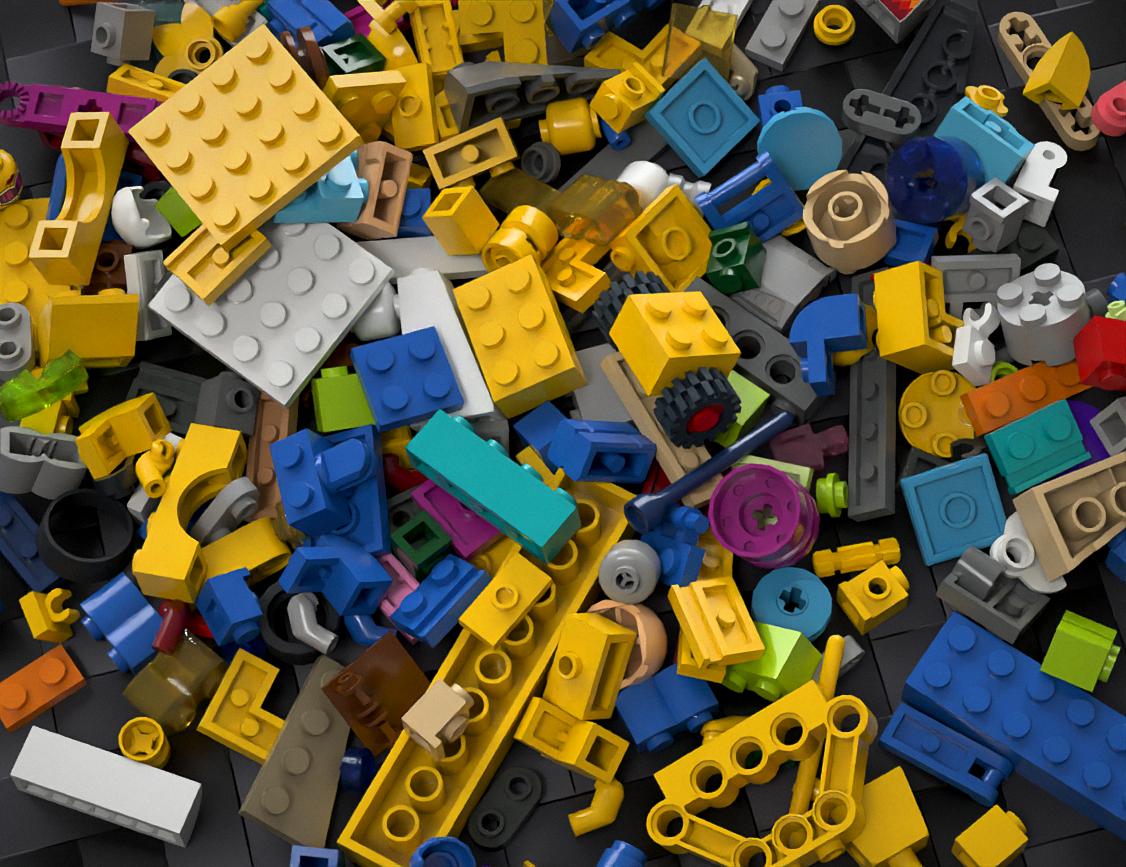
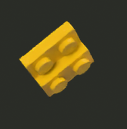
M677 184L667 187L642 213L632 216L606 241L613 250L610 257L617 268L625 272L629 271L633 278L636 271H643L645 275L648 271L654 272L656 276L658 275L662 279L670 293L684 292L697 276L701 278L706 273L712 246L708 238L711 229Z

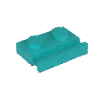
M1066 399L1053 402L984 435L998 470L1007 481L1009 486L1007 490L1010 495L1017 494L1092 458L1089 451L1086 452L1081 440H1083V437Z

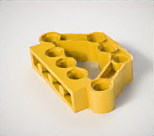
M812 679L653 774L666 798L657 803L647 816L646 827L649 836L657 844L674 854L689 852L721 867H748L751 857L759 852H765L766 864L764 867H808L818 860L821 863H825L837 858L846 850L844 845L859 836L865 826L866 815L861 806L868 749L869 745L874 741L878 730L875 715L859 698L852 695H841L829 701L824 691ZM852 713L860 715V722L853 731L841 732V723L847 715ZM795 726H801L803 729L801 739L796 744L785 745L784 738L787 731ZM826 738L819 795L813 804L812 810L802 816L799 814L782 816L775 822L772 833L761 840L758 838L742 837L696 817V814L710 806L714 808L729 806L736 800L739 789L749 783L761 785L769 782L775 777L779 765L787 760L802 761L808 759L815 753L819 741ZM762 750L763 756L760 764L753 769H746L745 759L747 755L752 751ZM721 773L723 779L720 788L715 792L706 793L705 786L708 778L714 774ZM838 805H846L848 812L845 820L838 825H829L828 817L830 811ZM682 817L683 828L681 832L674 837H668L666 832L669 822L674 818ZM797 829H806L807 839L800 848L789 849L788 839L790 835Z

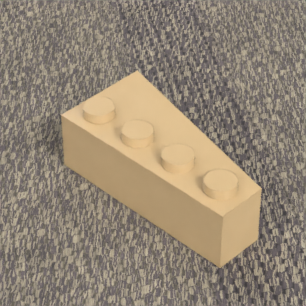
M1126 451L1033 487L1012 500L1048 582L1070 572L1081 561L1100 549L1111 538L1126 528Z

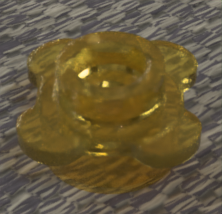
M282 501L276 503L275 509L278 517L273 519V528L276 536L283 543L289 541L294 550L297 547H304L302 540L310 536L289 526Z

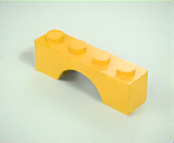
M110 112L70 114L61 145L67 174L65 201L60 214L55 220L38 222L28 256L49 285H89L129 145L128 138Z
M191 423L185 439L179 441L176 448V463L171 475H167L164 479L167 485L166 491L161 496L162 499L157 511L152 512L149 516L146 540L142 550L138 549L132 561V573L136 577L143 595L171 600L178 599L194 604L208 565L199 542L186 533L188 523L192 515L202 504L216 497L229 483L241 478L247 463L248 454L241 431Z

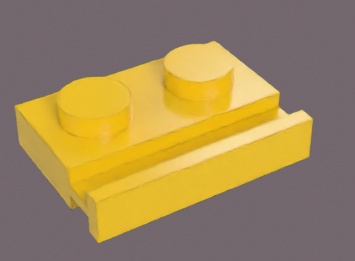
M202 224L163 263L171 273L178 277L188 289L209 307L271 247V244L256 229L226 253L204 224Z
M732 576L690 582L689 586L679 588L678 584L671 586L668 599L700 670L706 669L709 664L717 663L718 666H725L761 659L765 647Z

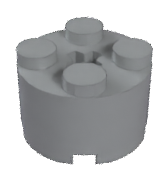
M1047 263L1038 266L1034 272L1018 277L1011 283L1003 284L998 288L997 309L1006 348L1014 360L1032 366L1031 360L1046 361V366L1048 367L1061 365L1076 358L1073 345L1074 337L1091 320L1084 285L1076 276L1060 271V267L1056 264Z

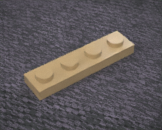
M620 351L603 359L600 364L602 370L641 434L656 444L657 451L655 457L671 484L711 458L704 445L696 448L693 443L690 449H684L682 445L679 448L674 446L656 419L653 408L657 407L655 405L656 398L663 397V395H647ZM718 474L682 498L681 500L684 505L698 509L710 504L711 495L719 481L723 478L722 474Z

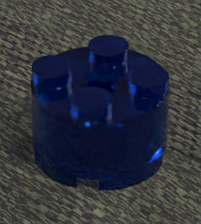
M926 136L909 139L896 150L887 167L884 187L889 201L902 216L921 224L948 222L966 215L971 205L969 203L970 195L985 185V174L982 172L978 160L980 158L976 150L964 140L954 136ZM933 178H934L936 181H938V186H937V187L934 186L935 181L933 180Z

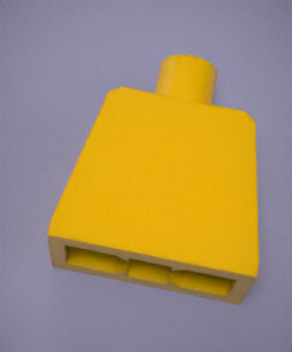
M898 766L863 786L861 806L866 815L865 826L859 836L844 845L847 852L861 867H923L915 852L927 845L929 832L904 771ZM838 805L830 811L828 817L829 825H838L845 820L848 812L846 805Z

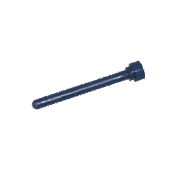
M789 411L779 412L657 494H639L625 503L624 514L631 527L640 534H646L658 526L667 508L789 428L794 421L792 413Z

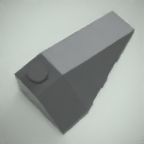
M494 61L478 64L465 62L455 66L452 70H448L444 93L458 132L461 134L499 117H502L505 122L544 114L546 113L547 106L552 102L583 97L590 103L602 83L620 74L621 71L620 69Z

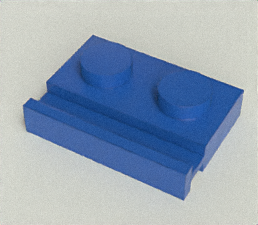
M449 553L444 560L433 567L430 575L402 600L400 606L389 618L399 630L421 642H427L430 647L434 648L457 624L460 616L492 579L486 571H479L474 565Z

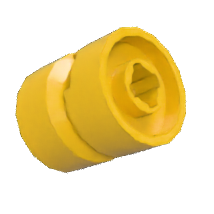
M527 205L517 206L509 213L500 225L499 230L492 235L481 252L482 263L490 273L532 254L540 265V262L547 257L557 243V228L553 221L537 208Z

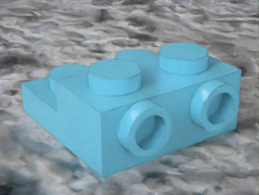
M357 150L272 216L273 223L356 222L361 206L367 203L369 194L367 180L365 178H357L356 175L358 167Z

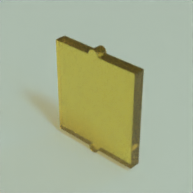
M672 3L661 77L680 80L699 61L706 58L724 80L728 82L738 15L711 10L709 5H702L698 8Z

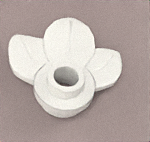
M1014 512L1006 520L1004 535L993 542L990 549V557L1007 567L1003 576L1019 578L1032 591L1051 594L1064 589L1067 584L1063 576L1050 582L1047 581L1018 512ZM1006 552L1014 556L1015 563L1008 558Z

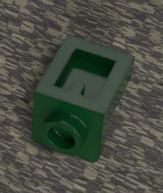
M362 33L321 47L330 76L381 72L384 69L386 58Z

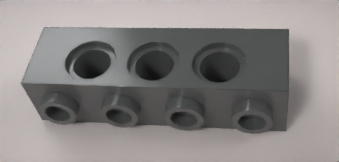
M697 276L684 292L701 291L739 350H749L757 354L755 358L749 360L739 357L732 370L770 394L767 403L771 405L775 415L781 411H789L794 417L793 422L804 428L830 395L817 396L810 384L804 383L801 373L802 356L796 354L789 343V339ZM834 371V385H835L836 372ZM782 374L789 376L792 381L787 384H779L773 381L772 378Z

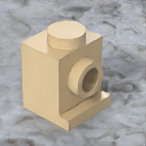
M439 678L401 718L404 731L439 762L445 756L443 744L447 740L454 742L469 724L467 719L470 716L469 708L475 702L462 687L454 684L450 688Z

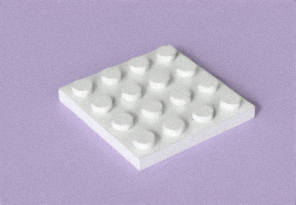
M270 218L257 230L267 238L271 247L209 307L174 274L148 304V307L160 318L287 410L388 283L394 272L391 267L328 222L273 223L272 218Z

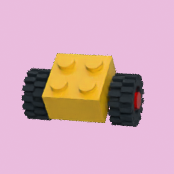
M636 271L634 278L630 274L622 276L623 282L620 284L616 280L609 284L612 290L609 292L603 290L599 295L602 301H595L593 306L596 311H593L592 315L599 329L612 348L615 350L619 349L647 395H663V397L656 398L655 405L657 407L653 408L656 419L674 446L679 448L682 445L684 449H690L693 443L696 448L703 446L706 439L710 443L717 439L715 434L719 431L723 434L729 430L727 424H734L738 419L736 414L741 413L742 407L740 403L742 402L727 380L741 355V351L701 291L670 293L662 279L651 271H648L646 275L643 271Z

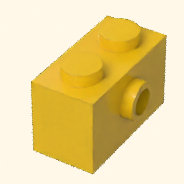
M598 613L567 614L566 621L560 631V641L554 661L547 674V684L542 699L582 721L611 718L637 633Z

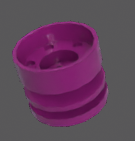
M751 463L733 469L719 481L710 498L708 517L714 536L725 549L759 568L780 569L795 565L810 552L818 537L820 516L816 501L805 487L770 465ZM766 517H777V522L775 525H764V520Z

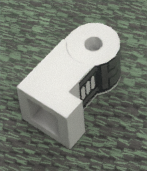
M1046 141L1035 144L1013 187V190L1029 200L1023 219L1045 227L1059 193V190L1055 188L1059 184L1067 162L1066 152L1055 143Z

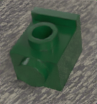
M748 221L710 231L708 238L712 246L705 274L715 289L727 296L759 288L767 251Z
M423 510L390 535L395 558L419 583L430 575L437 563L444 560L449 553L451 554L450 545L453 544L452 538L426 510ZM422 532V536L411 545L408 544V541Z

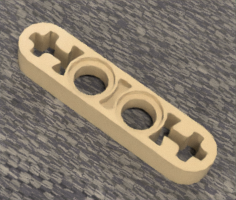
M1012 12L1002 18L998 30V43L1026 85L1033 72L1028 67L1027 61L1034 57L1042 58L1052 46L1030 15L1024 12ZM1014 28L1017 32L1024 30L1023 41L1017 34L1009 35L1010 29ZM1023 42H1024L1026 48L1022 51ZM1085 95L1079 108L1061 110L1060 104L1043 98L1039 106L1069 148L1085 151L1096 145L1101 131L1092 122L1091 109L1093 106ZM1077 109L1076 114H1075V118H1074V117L1072 116V113H1074L1075 110ZM1075 120L1081 128L1089 127L1087 135L1081 130L1073 131Z

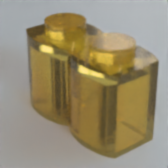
M587 174L581 175L545 207L548 216L560 234L573 240L584 238L598 246H607L644 212L639 204L640 197L637 191L629 183L616 180L606 181L600 176L595 177Z
M184 628L173 655L168 656L159 653L154 661L148 664L131 681L123 695L129 704L144 717L155 720L161 726L164 734L169 736L175 730L178 732L184 730L192 722L196 715L195 707L204 698H212L228 667L222 658L187 628Z

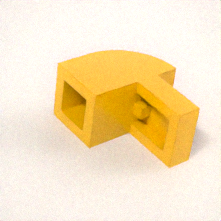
M154 392L118 404L93 417L78 428L81 435L75 440V443L78 447L81 461L88 467L93 479H98L109 475L126 457L150 450L151 444L159 439L164 440L166 435L172 431V428Z
M534 696L513 736L514 739L540 752L541 756L580 775L606 784L611 783L630 744L628 741L596 723L577 719L542 698Z

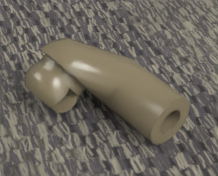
M732 44L722 52L721 59L733 72L729 85L743 101H746L755 92L759 72L736 44Z

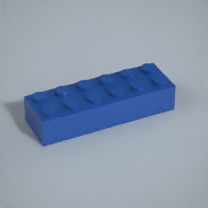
M953 611L905 681L901 700L928 717L1008 759L1014 765L1013 771L1126 842V717L1075 685L1040 671L1041 664L961 614Z

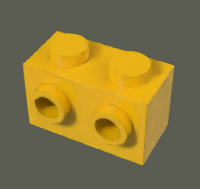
M502 117L423 150L439 190L476 186L473 178L487 172L490 173L491 178L503 175L515 169L512 162L520 159L512 136Z

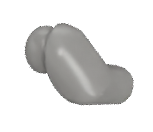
M312 592L294 595L287 607L293 635L316 650L329 655L335 648L339 636L317 624L315 612L319 604L318 598Z

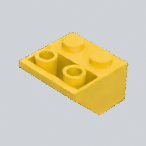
M118 288L102 290L98 292V295L82 296L79 290H64L55 293V296L50 297L36 319L40 368L50 367L51 370H61L73 364H82L83 369L126 367L135 356L139 310L138 294H125L123 289Z

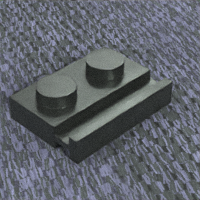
M141 361L139 373L132 382L125 402L154 392L172 428L170 433L185 439L190 424H195L201 382L209 379Z

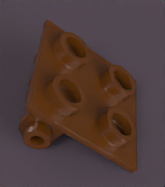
M389 630L326 683L321 690L371 756L375 758L385 748L391 751L404 729L401 718L425 694L431 683L393 632Z

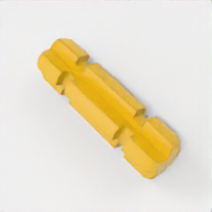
M893 537L878 540L879 544L873 545L872 541L838 547L837 552L833 553L830 549L816 551L812 557L815 574L821 578L835 575L834 571L840 570V573L843 574L869 569L881 560L886 565L896 564L900 561L901 557L897 539Z

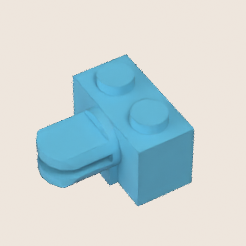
M965 96L952 106L926 147L935 153L936 159L941 164L949 168H956L969 178L973 187L979 189L995 177L1009 185L1035 145L1021 136L1009 122L991 110L986 111Z

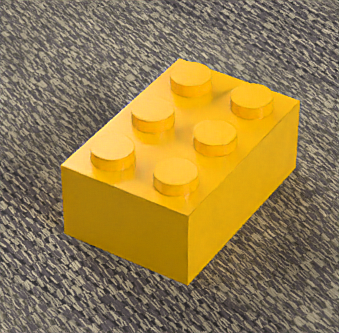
M532 254L452 289L492 399L508 419L540 406L547 400L551 401L588 384L546 273Z

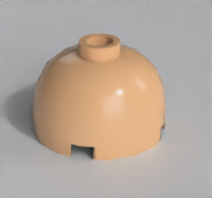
M605 599L592 605L586 612L598 613L637 633L620 690L640 684L653 677L663 666L667 654V634L662 621L651 608L640 602L626 604L615 602L612 599Z

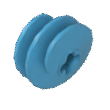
M795 567L775 569L761 578L753 591L751 602V618L753 621L802 632L810 642L815 641L826 630L831 619L832 598L828 588L819 577L805 569ZM790 602H794L799 605V608L795 607L794 612L791 613L784 610V606L788 607Z

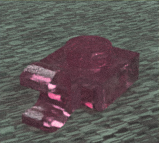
M808 423L781 432L768 441L775 461L808 467L814 471L824 468L822 456H836L849 451L847 445L849 439L843 425L834 426L823 432L813 434Z

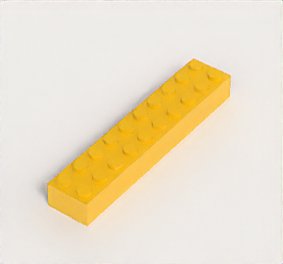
M564 468L557 470L548 487L554 491L557 488H561L576 500L582 526L548 565L515 542L496 573L497 575L513 555L518 552L550 576L553 584L495 651L463 628L427 691L439 678L450 688L454 684L462 687L475 702L469 708L470 716L467 719L469 721L467 728L454 742L447 740L443 744L445 756L439 762L408 736L403 729L337 840L338 847L344 851L346 859L361 867H409V860L413 853L426 840L433 837L446 836L458 839L471 813L476 808L515 740L513 736L532 697L539 698L546 687L547 674L553 664L560 641V631L566 621L567 614L586 613L602 590L598 571L604 556L614 544L623 540H631L635 530L625 517L624 505L637 495L613 483L576 482L563 472Z

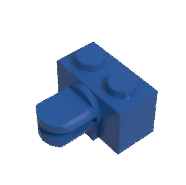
M307 428L269 445L289 526L313 538H317L322 534L352 522L347 497L352 495L351 487L363 483L376 475L378 457L373 449L354 438L334 446L332 442Z

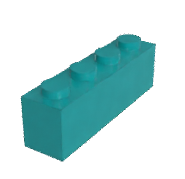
M439 409L405 447L411 466L548 565L582 526L576 500L561 488H557L554 491L545 485L542 476L530 465L523 463L520 467L509 459V453L495 440L489 439L486 442L475 434L476 431L473 426L463 417L455 415L452 418Z

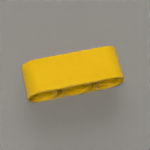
M270 517L257 519L201 548L208 567L196 598L208 578L246 567L250 573L246 584L250 587L288 565L289 559L293 554L273 519ZM195 601L194 604L188 603L190 605L191 612L197 609Z

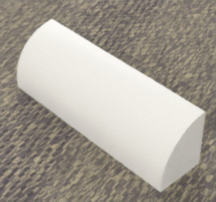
M32 726L10 774L20 791L186 848L193 832L202 798L201 783L36 726Z

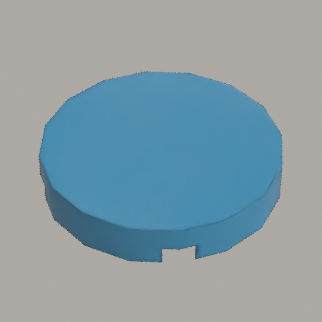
M796 107L795 110H790L786 113L782 111L774 115L762 128L757 141L758 155L765 150L768 152L792 190L810 189L821 177L836 171L842 158V139L833 120L822 111L809 107Z

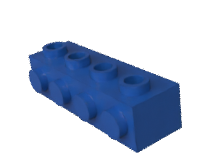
M555 0L545 23L566 50L572 54L583 46L586 50L593 48L605 37L607 31L615 26L618 30L625 28L637 17L638 12L646 7L649 10H653L665 0Z

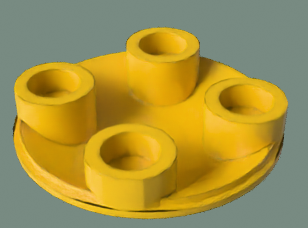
M948 370L931 371L913 380L904 391L898 410L900 428L910 445L938 458L951 457L950 444L953 441L963 438L974 439V428L960 396L975 390V386L962 375Z

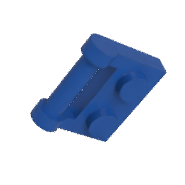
M766 150L755 157L757 159L755 163L708 194L703 191L694 197L715 230L748 221L761 243H764L803 218L804 207ZM768 176L772 182L771 184L721 216L717 210L719 206L760 179Z

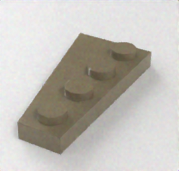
M324 654L316 659L238 812L241 816L291 845L324 848L350 731L349 725L321 690L326 683L345 667Z

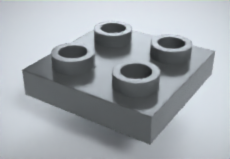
M971 545L963 553L952 573L942 581L935 595L944 600L951 610L961 615L969 616L983 625L986 631L1013 645L1040 617L1051 598L1043 593L1032 591L1019 578L1003 576L1007 568L1006 566Z

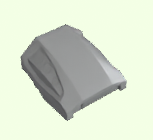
M777 234L762 243L767 252L759 288L727 295V297L780 334H783L793 324L795 316L803 310V307L820 295L822 287H826L828 281L831 283L836 278L837 269L825 266L802 249L793 245L783 236Z

